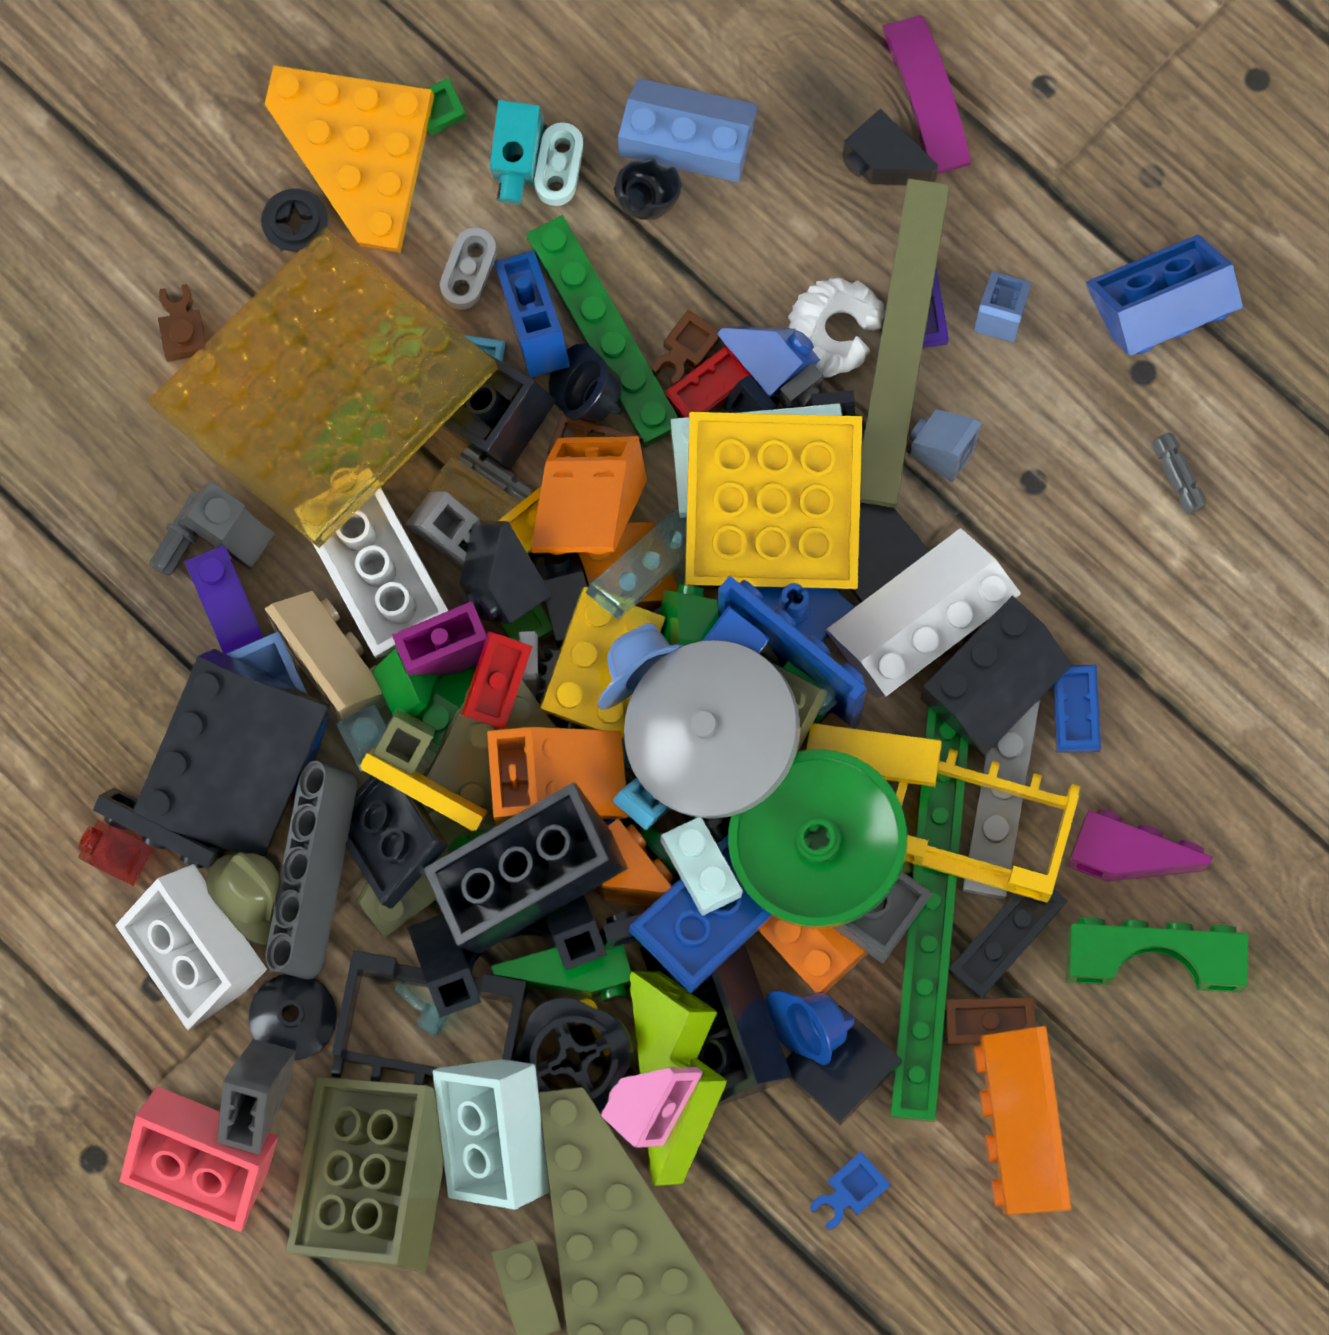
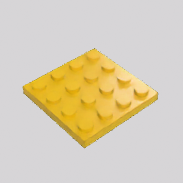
M689 412L685 585L721 586L731 576L739 583L742 580H746L757 587H786L789 584L797 583L802 588L858 589L862 416Z

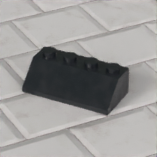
M573 782L425 867L424 870L457 946L480 954L626 871L628 866L611 830L579 786Z
M744 943L691 993L717 1011L697 1057L698 1060L727 1080L716 1107L761 1092L792 1077ZM644 946L640 947L648 971H660L686 989Z

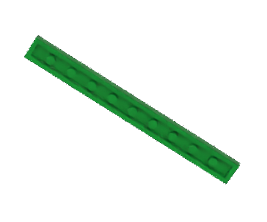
M927 707L925 738L942 741L939 761L946 763L950 748L958 750L954 765L966 768L968 743L931 708ZM937 773L936 787L920 785L916 837L927 840L928 846L959 854L965 781ZM913 864L912 879L933 894L907 929L896 1054L902 1059V1064L894 1071L890 1118L935 1122L957 876Z

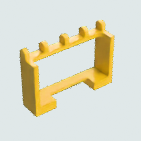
M950 748L946 763L939 761L938 774L1064 810L1047 873L1044 875L1017 866H1013L1012 870L928 846L927 840L908 835L905 862L1048 903L1053 893L1077 806L1080 786L1072 783L1068 789L1067 796H1060L1039 790L1042 775L1038 773H1033L1030 787L997 778L1000 762L991 761L988 775L955 766L958 750ZM899 782L896 792L901 807L908 783Z

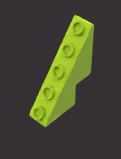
M632 971L630 974V994L633 1003L635 1040L637 1042L640 1074L666 1068L698 1067L703 1072L664 1146L648 1147L649 1172L652 1184L654 1186L683 1184L727 1083L726 1079L697 1059L717 1011L660 971Z

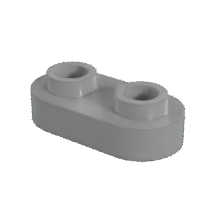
M478 227L468 228L462 231L455 240L440 279L442 298L447 305L454 309H469L476 305L482 296L497 256L495 240L487 230ZM474 248L483 250V254L478 258L469 256V252ZM460 285H465L469 288V291L464 295H458L454 292L456 287Z

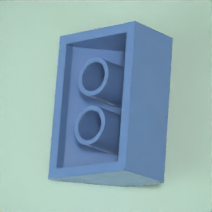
M638 78L627 100L618 135L619 156L640 161L655 158L658 165L675 167V169L739 183L758 111V104Z

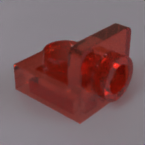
M97 820L94 827L89 826L82 835L79 842L81 852L78 858L134 886L153 847Z

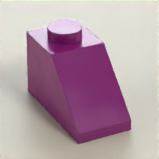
M471 601L394 633L392 637L407 674L421 675L457 674L476 666L487 635Z

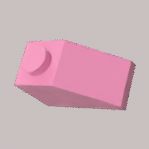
M698 1067L666 1068L622 1078L611 1090L609 1101L601 1116L634 1147L664 1146L703 1072Z

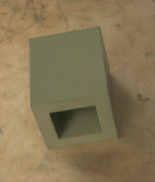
M397 708L382 734L373 755L413 775L433 738L436 728Z

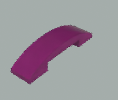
M923 15L883 25V32L894 65H898L920 132L919 142L922 150L938 164L937 174L970 165L969 151L955 98L939 51Z

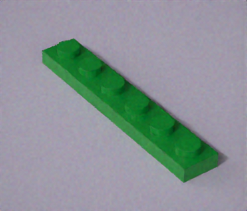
M561 215L526 233L528 243L532 250H534L536 257L586 345L592 347L606 361L607 365L619 375L622 382V391L618 402L637 435L641 436L643 446L646 448L671 435L670 419H676L678 416L564 216Z

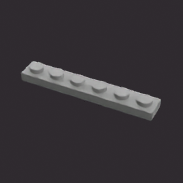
M1040 700L986 754L983 774L988 775L991 761L993 760L1000 762L997 778L1021 785L1026 784ZM980 786L968 854L969 858L1011 869L1023 798ZM964 879L962 892L1003 900L1006 898L1007 891Z

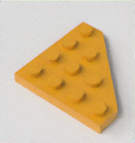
M273 65L265 106L361 247L401 253L426 138L428 120L435 96L433 91L424 88Z

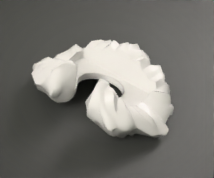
M842 278L816 281V285L810 286L807 292L798 295V300L792 306L793 311L788 316L791 321L788 328H794L804 333L811 340L814 346L813 351L820 358V361L815 366L823 374V377L829 378L838 373L849 372L858 368L870 353V349L858 336L855 337L854 341L839 342L831 339L825 330L828 318L835 313H848L856 319L857 323L864 330L877 331L882 329V320L885 317L886 311L883 301L877 299L870 288L860 281L851 283Z

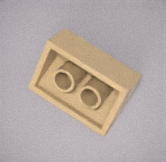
M310 591L273 603L265 608L274 631L280 632L288 651L324 701L330 705L329 708L346 731H349L387 704L372 672L376 665L368 669L360 657L365 653L363 647L351 631L346 635L342 633L335 623L341 618L327 598L320 602L314 592Z

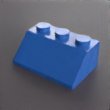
M1199 234L1086 282L1087 289L1113 341L1129 356L1148 352L1156 344L1170 338L1183 337L1196 327L1210 321L1223 320L1230 313L1243 308L1233 264Z

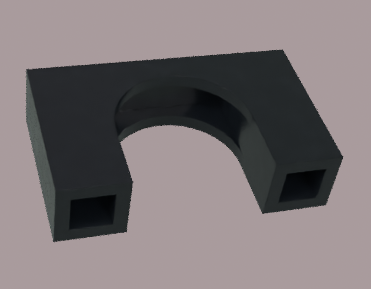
M584 894L506 938L536 935L550 940L557 949L565 971L607 955ZM444 914L407 927L439 1018L481 1003L472 977V969L476 960L485 951L478 954L457 946Z

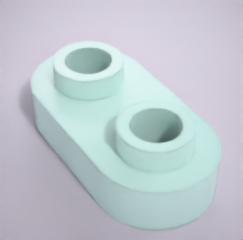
M569 123L553 124L546 129L542 136L534 184L538 198L551 206L567 203L576 192L583 155V137L580 131ZM560 144H567L570 149L565 153H560L556 150V147ZM553 182H559L563 185L558 191H552L548 188Z

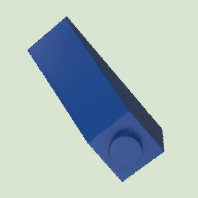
M534 250L495 261L497 275L529 378L570 367L562 329Z

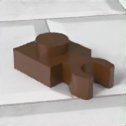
M187 284L182 285L183 297L178 302L169 301L165 288L159 291L162 307L169 313V316L158 318L164 355L167 362L208 354L200 311H189L193 303V297Z
M687 310L663 341L664 348L669 350L670 353L661 355L654 361L652 366L653 374L657 377L663 368H673L676 373L670 379V386L672 387L684 378V368L687 364L695 369L703 364L721 340L717 335L719 330L690 310Z

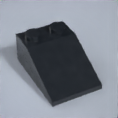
M446 329L399 397L402 402L508 470H511L557 401L531 378Z

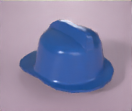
M774 990L767 995L765 1000L778 1039L791 1051L823 1065L830 1062L832 1051L845 1042L847 1030L855 1023L854 1016L841 1009L833 998L823 992L796 996L785 991Z

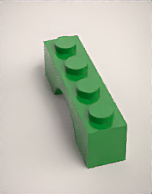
M1085 917L1079 918L1078 924L1072 923L1067 931L1066 983L1110 985L1118 969L1126 961L1141 954L1156 953L1166 955L1179 962L1189 972L1196 989L1199 991L1241 993L1247 987L1248 933H1237V927L1213 925L1210 926V931L1193 930L1192 924L1174 922L1167 923L1166 929L1149 928V922L1142 920L1122 921V926L1105 925L1104 919Z

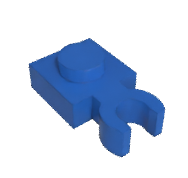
M860 1152L828 1180L827 1183L835 1192L832 1195L817 1197L812 1202L810 1211L814 1213L823 1205H828L834 1210L833 1219L825 1225V1228L829 1231L840 1224L843 1218V1211L847 1207L858 1216L884 1193L891 1184L869 1159Z

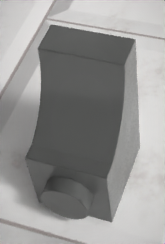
M211 481L200 488L179 520L180 523L217 548L225 545L229 556L248 569L254 566L275 532L257 520L245 508V504Z

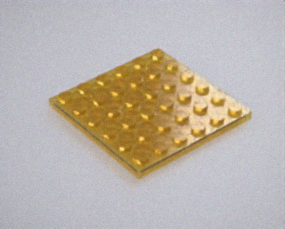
M324 227L205 344V347L198 350L148 402L161 416L314 545L320 548L499 368L494 359Z

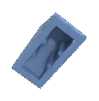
M991 271L978 311L974 332L1014 343L1032 282Z

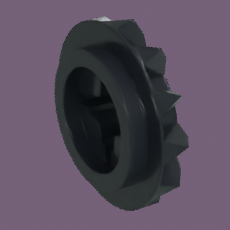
M293 188L275 194L266 203L262 212L261 224L268 242L275 245L281 252L287 250L299 254L302 250L309 247L315 248L321 237L326 236L329 219L326 208L319 197L310 191ZM294 207L300 219L307 220L300 224V230H298L297 235H294L290 225H283L284 222L291 220L292 208Z

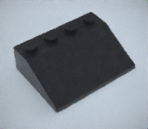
M217 649L198 655L133 812L170 831L236 853H254L266 857L330 705Z

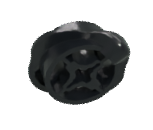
M559 997L545 1001L532 1012L526 1023L523 1036L515 1049L513 1061L535 1064L538 1095L539 1092L564 1089L550 1083L544 1077L545 1075L550 1073L552 1076L560 1073L569 1074L575 1079L579 1087H584L597 1109L601 1111L609 1101L611 1090L624 1077L631 1064L633 1041L627 1027L616 1016L592 1008L579 1000ZM579 1022L590 1025L603 1036L596 1039L594 1036L586 1039L577 1038L572 1034L567 1023ZM554 1028L559 1040L558 1047L555 1052L546 1056L547 1060L537 1064L536 1055L538 1047L545 1035ZM574 1047L576 1052L584 1051L579 1055L580 1063L573 1065L569 1059L562 1061L567 1057L566 1049ZM609 1048L610 1054L607 1067L603 1074L592 1083L587 1071L588 1065L593 1059L600 1056L601 1051Z

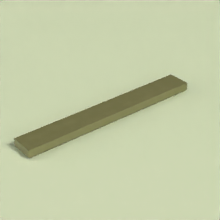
M908 179L861 453L860 503L893 508L897 506L950 184Z

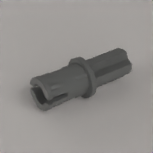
M194 493L189 494L188 500L173 524H167L166 529L168 532L150 560V565L164 575L170 576L173 574L189 545H195L197 542L195 538L196 533L179 522L196 496Z

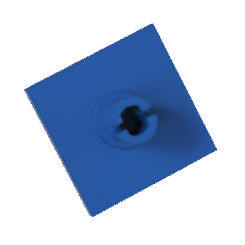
M797 583L789 584L786 587H755L762 594L760 600L772 610L776 607L784 610L796 622L794 627L806 638L813 635L822 642L829 637L825 629L854 608L835 588H802Z

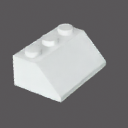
M194 864L157 878L115 925L187 1030L195 1028L245 993L267 970L246 938L235 928L224 912L213 901L208 893L205 879Z

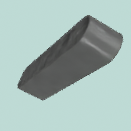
M318 761L308 763L299 777L265 957L270 970L307 980L316 977L324 964L357 791L356 777L352 772Z

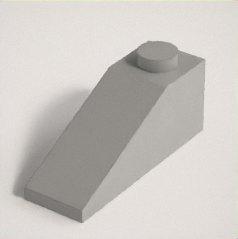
M430 491L405 525L433 549L463 569L472 524L480 519L448 492Z

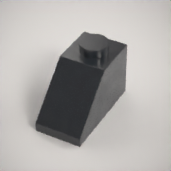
M881 108L844 140V164L856 177L863 176L870 184L907 186L908 179L936 181L938 164Z
M566 552L560 555L544 553L534 556L536 569L552 594L544 602L557 647L562 646L581 590L587 587L577 552Z

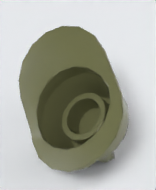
M239 852L238 854L227 855L216 860L209 868L206 878L209 895L245 938L259 945H267L280 880L277 869L264 856L254 853L243 854Z

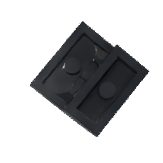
M855 1017L854 1025L847 1030L845 1042L832 1051L829 1063L823 1065L795 1052H792L786 1058L792 1075L789 1080L809 1099L812 1098L840 1126L902 1064V1059Z

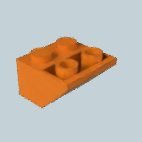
M616 819L608 827L616 840L628 869L597 886L595 889L604 901L649 906L655 903L673 886L671 881L674 878L660 859L657 858L653 862L649 859L644 848L647 844L632 824L625 828L620 820Z

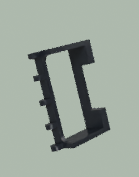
M353 950L332 1049L334 1060L331 1076L340 1078L344 1070V1062L371 1066L370 1081L380 1082L383 1069L415 1074L414 1085H425L426 1077L433 1078V1070L438 1067L347 1050L362 976L428 988L421 968L399 964L394 957ZM483 974L482 979L473 977L480 998L513 1003L502 1060L513 1061L528 992L526 981Z

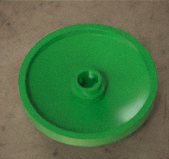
M814 749L796 753L788 774L769 797L755 807L731 816L728 845L731 862L737 878L747 894L759 907L775 918L792 925L806 928H830L861 918L876 908L887 897L899 879L904 866L908 846V833L898 797L883 776L867 763L846 753Z

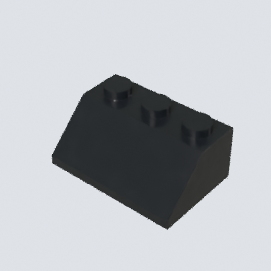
M1012 595L923 686L920 699L981 756L985 757L1072 667V663L1045 624Z

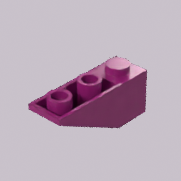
M1098 809L1096 813L1088 810L1067 867L1103 881L1112 882L1202 872L1207 869L1213 857L1204 854L1205 849L1196 843L1180 840L1179 844L1162 838L1163 833L1156 828L1142 824L1135 828L1122 823V817L1118 814Z

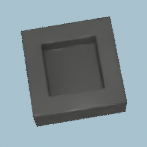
M811 363L780 388L779 403L784 408L811 406V394L822 393L820 390L822 389L823 374Z

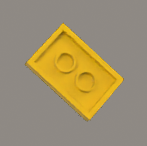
M582 588L539 710L591 730L621 731L623 738L626 712L632 695L609 709L601 710L597 705L604 690L613 682L607 664L609 650L614 641L620 636L644 624L651 623L660 632L665 617L590 588Z

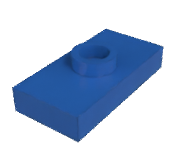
M1072 665L1053 685L1056 753L1100 752L1097 665Z

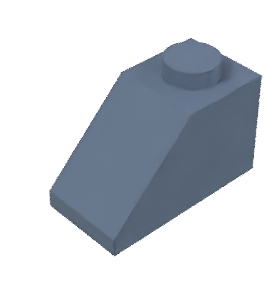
M936 409L929 420L922 417L909 436V439L913 441L910 456L950 482H953L976 449L982 423L974 418Z

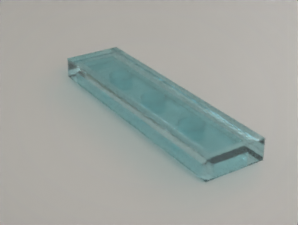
M676 507L594 580L586 594L620 620L685 561L687 517L680 518L679 508Z

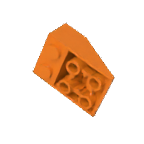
M638 436L557 438L545 463L531 544L532 553L560 555L566 552H590L592 554H603L615 551L648 480Z
M540 727L487 731L493 815L496 826L573 782L579 786L603 820L629 818L628 814L612 802L620 790L626 786L621 731Z

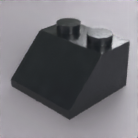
M478 520L472 524L460 585L466 594L463 597L464 603L472 601L481 620L512 623L552 595L508 521Z

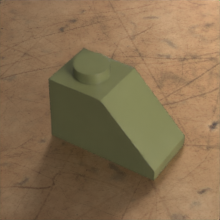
M535 1239L491 1252L516 1335H548L561 1331L562 1328Z

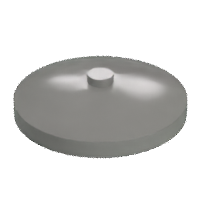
M716 640L701 641L682 646L657 661L645 673L635 688L628 704L624 725L627 756L636 777L643 787L654 798L675 811L693 817L708 819L724 818L743 813L769 797L788 774L795 759L800 738V717L797 702L791 687L780 671L767 659L745 646Z

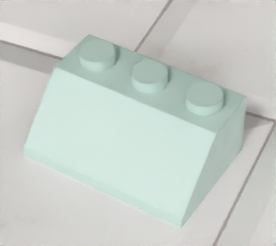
M501 1059L441 1067L433 1070L448 1198L517 1209L549 1193L550 1188L535 1064Z

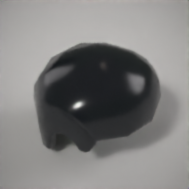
M649 158L640 162H630L619 171L614 185V194L622 209L632 217L640 220H655L673 208L679 198L682 183L675 167L663 168L657 164L655 158Z

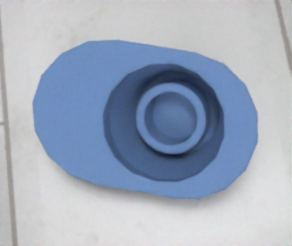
M651 623L644 624L620 636L614 641L608 653L607 664L613 682L600 696L597 704L601 710L609 709L633 694L645 673L657 661L684 645H670L656 626Z

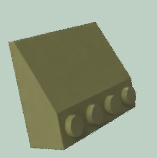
M316 1077L286 1253L380 1268L426 1273L444 1165L435 1088L426 1085Z

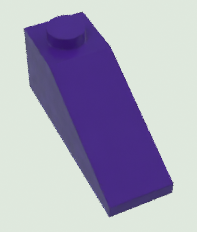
M225 545L185 561L223 653H230L264 638Z

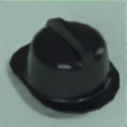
M582 343L568 348L566 351L570 367L551 372L549 379V394L557 400L555 404L566 417L572 420L580 418L590 422H599L610 413L620 415L623 410L617 404L622 391V382L619 375L607 365L606 361L592 347Z

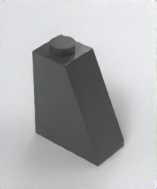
M256 1039L250 1042L223 1082L217 1136L218 1144L260 1155L292 1081L295 1050Z

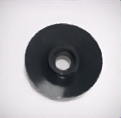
M287 974L279 975L266 982L255 994L249 1010V1026L254 1039L295 1050L294 1061L306 1059L322 1050L331 1039L337 1021L333 997L321 982L315 978L307 980ZM288 1007H296L299 1010V1016L293 1022H287L283 1018V1013Z

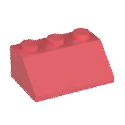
M156 1086L135 1117L119 1182L241 1232L270 1169L278 1136L269 1132L260 1155L218 1144L219 1111Z

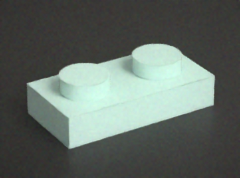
M696 818L661 835L663 847L702 916L742 897L740 885L702 818Z

